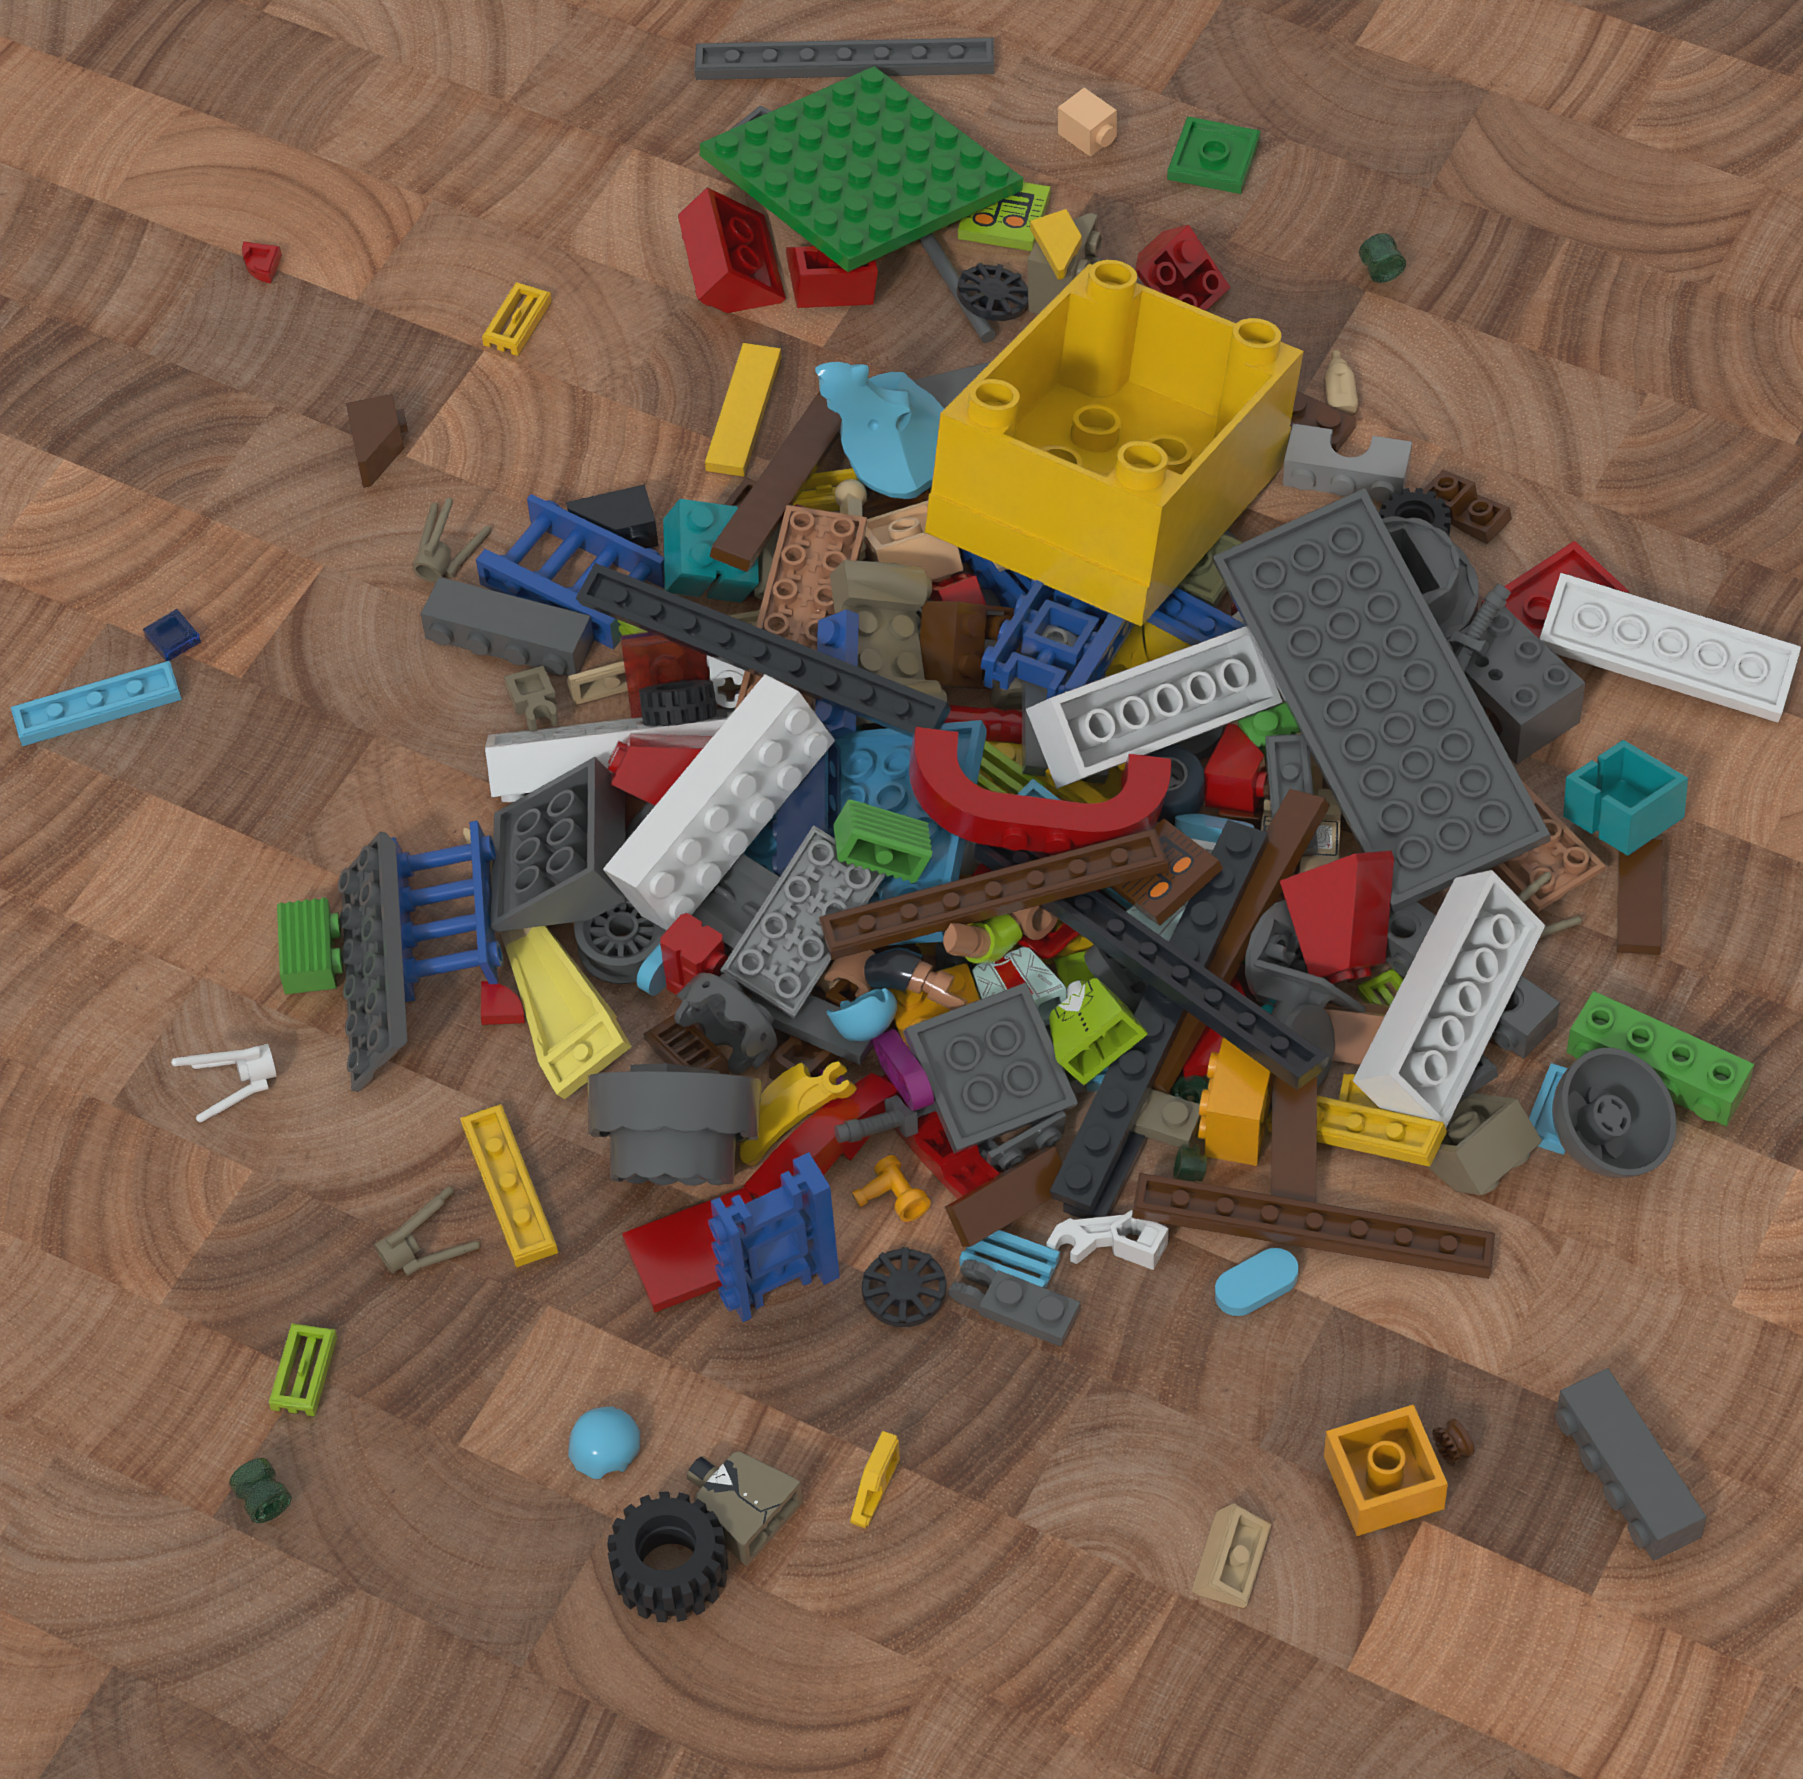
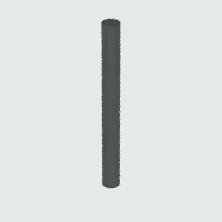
M930 233L918 239L982 342L988 343L992 341L996 333L988 320L974 315L959 301L957 285L960 276L934 234ZM965 290L968 297H971V293Z

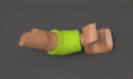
M1038 905L989 918L983 922L973 923L970 926L950 923L945 931L943 944L947 953L965 957L970 962L976 964L993 963L1000 960L1022 938V933L1032 940H1039L1053 929L1058 918Z

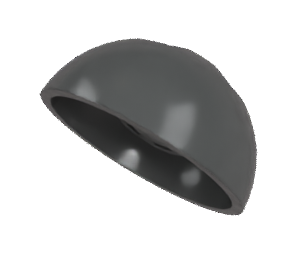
M1616 1048L1592 1050L1582 1055L1569 1066L1556 1087L1552 1103V1118L1555 1132L1564 1150L1583 1168L1605 1177L1629 1178L1654 1170L1669 1155L1676 1136L1674 1104L1660 1076L1641 1058Z

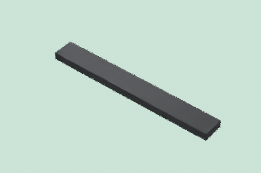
M994 37L697 43L695 54L696 80L851 77L873 66L887 76L994 74Z

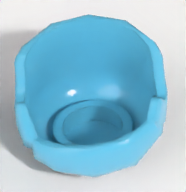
M886 988L874 989L862 994L851 1003L849 1001H842L840 1003L841 1010L833 1012L832 1009H828L826 1013L835 1028L845 1039L849 1041H869L884 1033L889 1027L897 1011V1000L893 993Z
M614 1406L591 1409L577 1419L571 1431L568 1442V1457L577 1471L593 1479H601L606 1473L613 1471L624 1472L628 1464H631L639 1453L641 1431L633 1417L622 1409H616Z

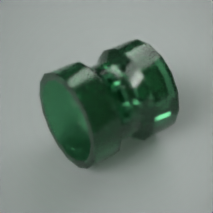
M256 1458L243 1464L232 1474L229 1480L230 1488L237 1498L244 1499L246 1502L244 1506L245 1511L252 1522L265 1523L276 1518L287 1509L292 1499L286 1486L275 1480L276 1472L269 1460L265 1458Z

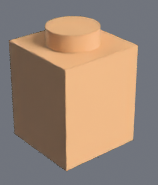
M1084 87L1058 107V134L1091 157L1103 147L1109 146L1117 137V110Z

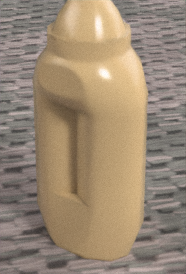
M1334 350L1331 353L1333 359L1328 364V369L1324 376L1327 402L1329 406L1351 415L1356 412L1358 407L1355 376L1347 362L1340 357L1341 353L1338 350Z

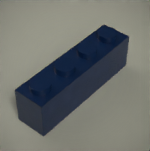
M823 724L825 728L828 730V732L831 734L826 724ZM836 740L777 810V820H774L772 823L773 835L777 842V854L772 856V866L774 873L781 877L813 825L835 838L833 824L841 812V748Z

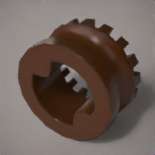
M1453 1418L1448 1421L1445 1429L1437 1427L1432 1430L1433 1440L1436 1442L1435 1446H1441V1449L1438 1451L1440 1454L1444 1452L1442 1457L1451 1466L1460 1463V1456L1469 1458L1474 1455L1475 1450L1472 1440L1458 1420Z

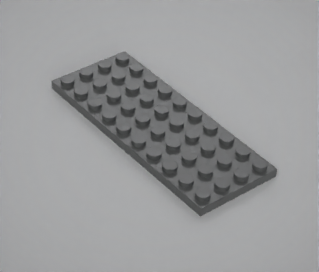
M1365 488L1213 556L1214 565L1362 853L1392 850L1394 867L1390 907L1393 912L1450 887L1457 877L1486 871L1551 841L1550 833Z

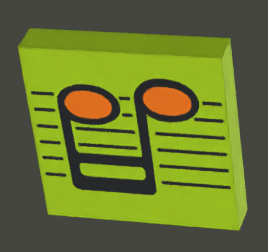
M1023 182L1022 191L962 218L958 228V239L1032 251L1036 239L1030 230V220L1045 215L1051 196V186Z

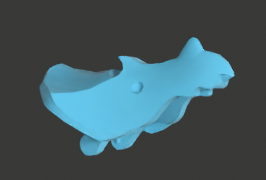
M828 362L818 365L815 371L819 378L820 393L827 399V407L840 414L842 419L840 434L843 450L859 481L876 492L902 499L916 498L930 488L933 481L940 413L944 410L933 395L918 386L904 372H888L868 379V365H850L843 362Z

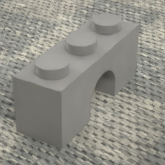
M1293 423L1284 459L1283 486L1295 487L1300 490L1334 493L1339 496H1348L1365 488L1370 498L1378 502H1383L1385 499L1389 500L1390 494L1394 492L1401 495L1402 489H1406L1411 464V441L1372 436L1370 447L1364 454L1357 457H1344L1332 449L1333 429Z

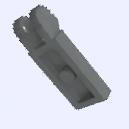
M972 1259L964 1260L960 1268L961 1273L972 1282L975 1281L977 1284L988 1287V1290L984 1295L976 1287L955 1281L948 1291L949 1296L955 1302L979 1311L981 1316L1057 1346H1063L1081 1310L1079 1301L998 1270L996 1273L989 1265L982 1262L979 1263Z

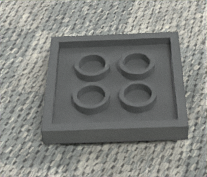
M1027 983L909 1026L903 1031L912 1054L928 1077L934 1096L933 1105L954 1154L1051 1117L1062 1110L1064 1112L1072 1109L1078 1104L1064 1069L1056 1060L1053 1043Z

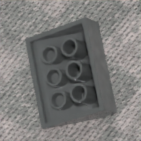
M596 757L589 759L494 813L493 842L496 860H493L491 928L495 932L591 920L606 911L615 909L625 901V895L603 870L625 843V791L611 785L612 773Z

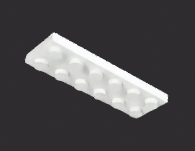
M1560 573L1540 636V640L1555 654L1777 723L1784 709L1801 646Z

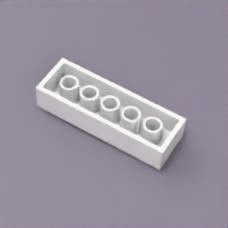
M1245 626L1051 697L1027 708L1026 711L1055 786L1058 789L1124 764L1127 761L1128 754H1149L1282 703V699L1258 648Z
M764 674L603 870L642 917L667 930L681 914L688 913L692 915L825 754L835 741L799 691Z

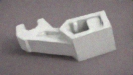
M1132 1210L1125 1215L1077 1220L1069 1218L1056 1225L1047 1241V1247L1058 1251L1059 1247L1063 1244L1073 1245L1074 1247L1070 1252V1262L1078 1264L1096 1248L1112 1246L1115 1256L1154 1270L1168 1245V1228L1157 1222L1132 1218ZM1131 1233L1132 1235H1138L1139 1238L1137 1241L1126 1238V1236Z

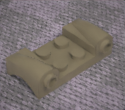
M844 560L830 574L835 614L846 609L859 614L857 667L947 702L946 692L941 689L937 680H925L916 617V612L930 598L932 592L931 579L926 576L924 569L919 566L896 563ZM856 715V726L874 723Z

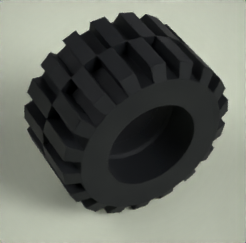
M669 1491L659 1492V1499L651 1500L650 1495L641 1497L640 1506L636 1508L630 1504L623 1510L625 1519L616 1518L612 1525L614 1534L608 1536L607 1546L609 1553L607 1554L614 1587L617 1594L622 1595L623 1603L630 1610L637 1606L638 1615L645 1619H648L652 1613L656 1614L657 1622L667 1623L668 1616H676L677 1622L687 1620L686 1613L694 1611L696 1615L704 1612V1602L709 1601L714 1604L719 1597L718 1587H725L727 1581L726 1570H729L723 1528L719 1526L718 1517L713 1511L707 1513V1507L704 1502L697 1499L692 1504L688 1494L679 1492L677 1498H670ZM665 1544H679L693 1551L692 1556L685 1564L672 1570H656L643 1563L645 1557L653 1549Z

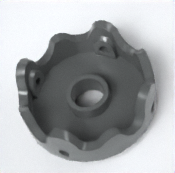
M699 973L676 995L683 1001L676 1011L675 1022L684 1027L697 1022L701 1026L703 1034L716 1046L728 1045L732 1047L733 1052L728 1059L729 1071L732 1074H740L751 1066L758 1069L774 1052L777 1046L776 1033L771 1025L774 1022L773 1016L765 1007L758 1003H753L741 992L739 984L729 975L723 973L719 977L711 973Z

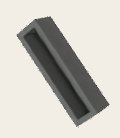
M442 577L438 578L421 612L426 639L432 640L439 645H452L467 649L477 655H490L502 658L515 665L524 664L532 667L543 665L547 672L554 675L563 674L570 676L579 673L594 643L591 616Z
M1609 1368L1560 1390L1557 1411H1555L1556 1421L1561 1431L1566 1436L1572 1435L1579 1446V1455L1585 1468L1590 1473L1596 1472L1604 1485L1603 1491L1609 1505L1613 1510H1620L1628 1522V1531L1635 1545L1640 1549L1645 1548L1651 1559L1655 1561L1702 1538L1706 1515Z

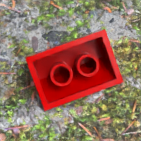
M708 187L678 214L682 239L685 244L688 264L696 289L695 293L698 300L704 305L712 306L725 313H732L781 304L786 299L764 214Z

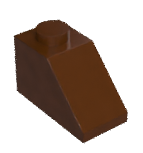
M393 394L346 403L363 488L372 486L404 449L401 433L408 432L404 408L396 410Z

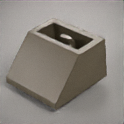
M1088 213L1072 219L1082 235V246L1077 255L1072 258L1064 279H1057L1037 241L1035 242L1027 259L1029 312L1039 314L1088 264L1093 265L1103 260L1098 258L1103 233L1098 231L1097 214Z

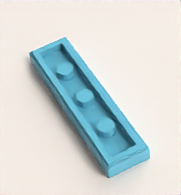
M166 661L10 708L23 747L182 699L170 661Z

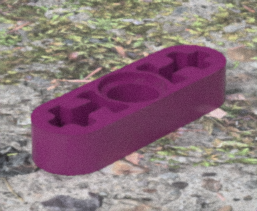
M893 1028L873 1038L875 1052L882 1069L910 1110L915 1111L934 1104V1096L928 1077L898 1032Z

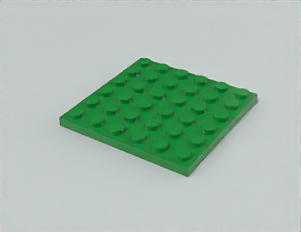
M875 66L700 143L699 149L700 157L847 272L1022 191L1024 181L1021 175Z

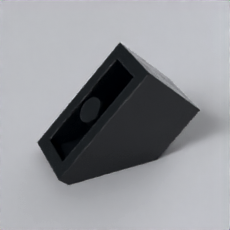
M645 484L566 502L568 512L643 548L659 546L656 522Z

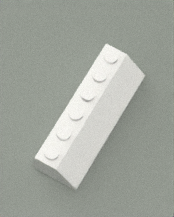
M735 707L716 708L717 715L713 718L694 723H683L681 725H644L642 717L543 728L537 729L534 732L526 730L488 735L485 752L491 797L501 796L502 802H515L524 797L526 793H531L593 757H596L608 769V760L617 742L626 743L630 734L714 736L735 711Z
M1492 870L1454 879L1353 1079V1082L1381 1109L1444 1122L1445 1127H1447L1544 930L1545 925Z

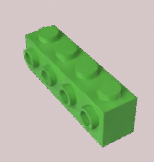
M1595 991L1590 995L1570 1029L1566 1052L1576 1059L1585 1053L1599 1048H1616L1630 1052L1641 1058L1655 1070L1666 1085L1674 1103L1694 1111L1697 1116L1706 1121H1715L1726 1127L1750 1087L1754 1064Z

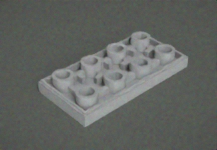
M813 825L721 968L720 973L729 975L740 986L794 1019L831 962L820 927L819 917L868 904L886 876V873L879 874L877 870L871 872L870 868L863 870L862 866L855 867L854 863L847 865L846 861L839 862L835 838Z

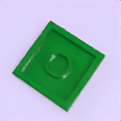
M1187 116L1167 170V180L1241 194L1260 142L1261 131Z

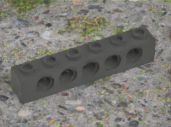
M1418 902L1395 912L1390 907L1386 962L1391 964L1392 968L1404 978L1436 917L1435 914ZM1396 936H1406L1408 938H1399ZM1521 975L1505 1007L1510 1009V1011H1503L1491 1036L1501 1048L1513 1051L1525 1059L1557 1026L1560 1002Z

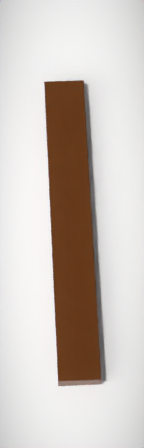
M820 391L712 545L711 558L748 572L782 522L786 505L793 506L841 435L842 419L840 414L827 407V399L821 395Z
M1289 789L1265 831L1268 833L1269 842L1208 968L1210 972L1230 985L1246 957L1251 934L1259 919L1277 902L1282 893L1280 881L1291 877L1326 815L1330 805L1324 797ZM1189 1012L1152 1086L1154 1090L1169 1093L1207 1026Z
M1151 829L820 916L819 922L830 958L834 960L947 930L950 923L967 925L1167 872L1168 861L1156 830Z
M1139 1173L1132 1218L1487 1279H1489L1492 1269L1495 1233L1144 1173Z

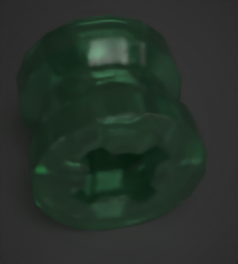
M1381 233L1371 236L1364 241L1358 251L1361 261L1368 266V274L1374 282L1385 283L1394 280L1406 267V259L1397 250V243L1390 234Z

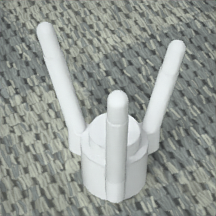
M268 1044L244 1050L173 1058L171 1061L173 1066L191 1065L193 1069L236 1064L241 1082L250 1080L251 1084L198 1114L196 1116L198 1122H203L253 1093L267 1090L268 1084L266 1079L277 1077Z

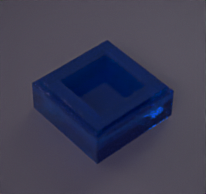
M178 609L143 628L145 638L165 661H170L201 643L199 633Z

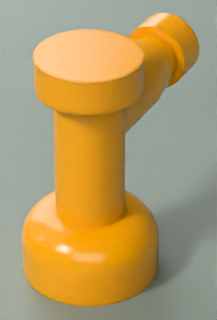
M895 1155L886 1156L878 1161L874 1167V1172L878 1177L871 1180L862 1189L858 1188L851 1192L861 1208L869 1200L879 1197L892 1189L897 1197L894 1205L895 1212L903 1222L916 1220L925 1214L930 1208L931 1200L925 1191L910 1186L900 1171L902 1165Z

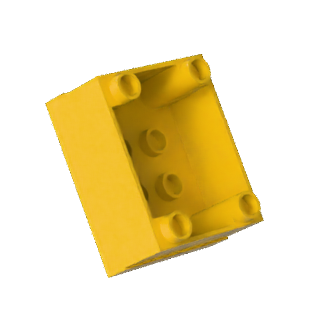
M1102 260L1093 265L1088 264L940 413L925 533L1030 579L1038 580L1044 583V585L1142 627L1284 466L1304 351L1281 342V331L1269 321L1248 318L1234 323L1136 283V271L1124 262Z

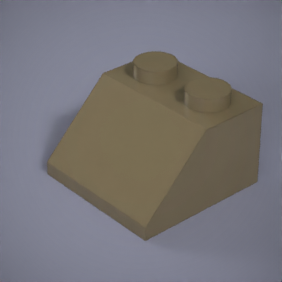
M1472 1093L1458 1103L1446 1127L1447 1133L1431 1166L1427 1167L1456 1192L1484 1195L1494 1190L1500 1183L1499 1179L1511 1168L1525 1163L1530 1158V1152L1542 1140L1517 1098Z

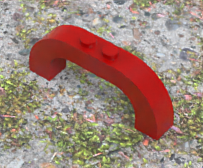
M916 727L909 759V777L913 793L923 810L942 828L960 838L978 844L1004 847L1014 851L1044 852L1051 855L1151 830L1160 816L1171 774V759L1128 754L1121 778V792L1105 802L1088 804L998 793L977 786L965 776L959 766L957 759L958 732Z

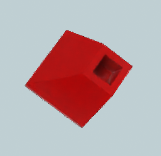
M1189 224L1162 231L1138 253L1135 271L1144 286L1206 311L1231 288Z

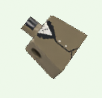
M740 1451L733 1452L720 1468L704 1456H701L694 1461L687 1473V1479L700 1488L694 1498L695 1501L697 1499L701 1500L706 1504L707 1513L713 1511L716 1514L719 1526L723 1528L726 1547L746 1566L750 1564L803 1504L800 1481Z

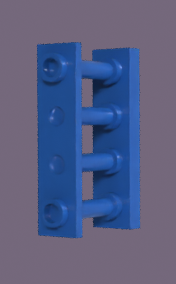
M531 494L527 498L531 525L505 555H497L484 549L477 557L476 564L480 585L496 592L591 616L594 641L614 650L621 641L620 636L622 633L619 632L621 624L613 617L581 605L576 599L594 563H597L607 568L614 564L630 572L628 576L642 582L647 580L664 589V557L651 548H643L562 509L551 500L545 501ZM545 532L564 540L539 571L532 572L518 565ZM578 548L597 556L572 588H565L552 581Z
M478 820L469 822L470 844L410 855L409 852H403L396 837L391 838L396 844L405 1002L415 1000L414 983L420 982L421 977L477 966L481 967L489 984H498L497 967L503 966V955L499 942L495 941V931L491 928L492 884L490 861L496 860V851L491 835H484ZM472 860L473 878L416 890H412L411 886H409L408 877H413L416 871ZM474 895V914L414 925L411 922L410 912L416 911L418 906ZM471 931L477 932L478 949L418 961L413 957L412 948L417 947L418 942Z

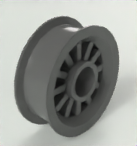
M626 897L625 901L615 909L606 911L591 920L575 922L574 925L575 938L578 943V954L583 966L594 977L613 984L637 982V974L641 965L660 944V937L667 931L642 917ZM621 934H628L623 937H618Z

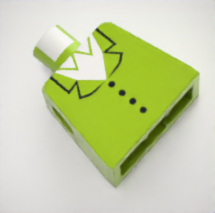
M1092 978L1088 982L1075 981L1071 983L1066 989L1067 999L1053 1009L1049 1015L1056 1060L1083 1085L1148 1035L1147 1030L1124 1002L1098 978Z

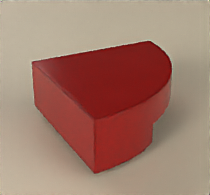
M243 241L242 255L246 269L254 278L271 284L282 257L280 246Z
M481 981L482 1025L525 1023L523 1006L518 996L504 985L499 983L489 984L488 981Z

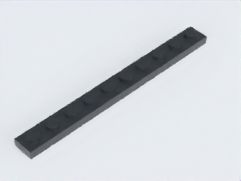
M594 563L576 597L577 601L585 607L757 676L763 677L765 674L802 694L912 738L914 737L916 727L941 730L952 709L943 700L597 563Z
M1227 820L1211 853L1220 861L1223 870L1189 899L1169 941L1206 969L1209 968L1269 842L1267 832L1231 820ZM1150 984L1134 1014L1147 1030L1148 1035L1110 1064L1050 1189L1053 1199L1093 1213L1188 1013Z
M978 843L975 844L974 858L992 871L1048 857L1043 852L1014 851L1004 847ZM1097 890L1040 905L1294 1089L1298 1090L1327 1068L1329 1057L1327 1054Z

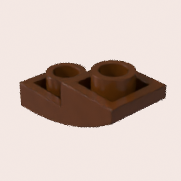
M1442 470L1423 489V494L1432 491L1436 493V500L1442 498L1445 501V507H1449L1451 512V525L1487 544L1512 519L1510 507L1478 495L1475 482Z

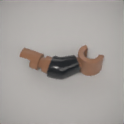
M895 948L877 954L872 950L835 959L824 977L825 980L833 983L837 978H844L859 987L855 994L857 998L873 988L900 990L904 993L911 990L919 995L924 991L928 993L927 999L950 1010L967 1004L966 999L950 992L955 976L943 970H940L938 974L933 972V966L922 961V955L903 948Z

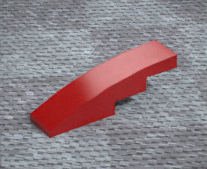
M870 1073L856 1082L854 1085L857 1089L851 1096L829 1101L786 1138L743 1185L752 1196L759 1198L782 1187L781 1174L789 1171L791 1176H794L793 1160L808 1152L823 1176L840 1155L851 1161L870 1136L862 1137V1140L849 1143V1141L838 1143L834 1127L844 1124L848 1120H861L885 1113V1099L896 1095L901 1099V1095L895 1086L874 1073Z
M886 1074L881 1077L892 1083ZM901 1097V1100L903 1101V1103L908 1107V1105L906 1104V1102H905V1101L903 1100V1098ZM936 1111L918 1117L917 1134L905 1137L898 1127L894 1128L916 1156L957 1199L1000 1175L997 1170L980 1156L977 1145L954 1154Z

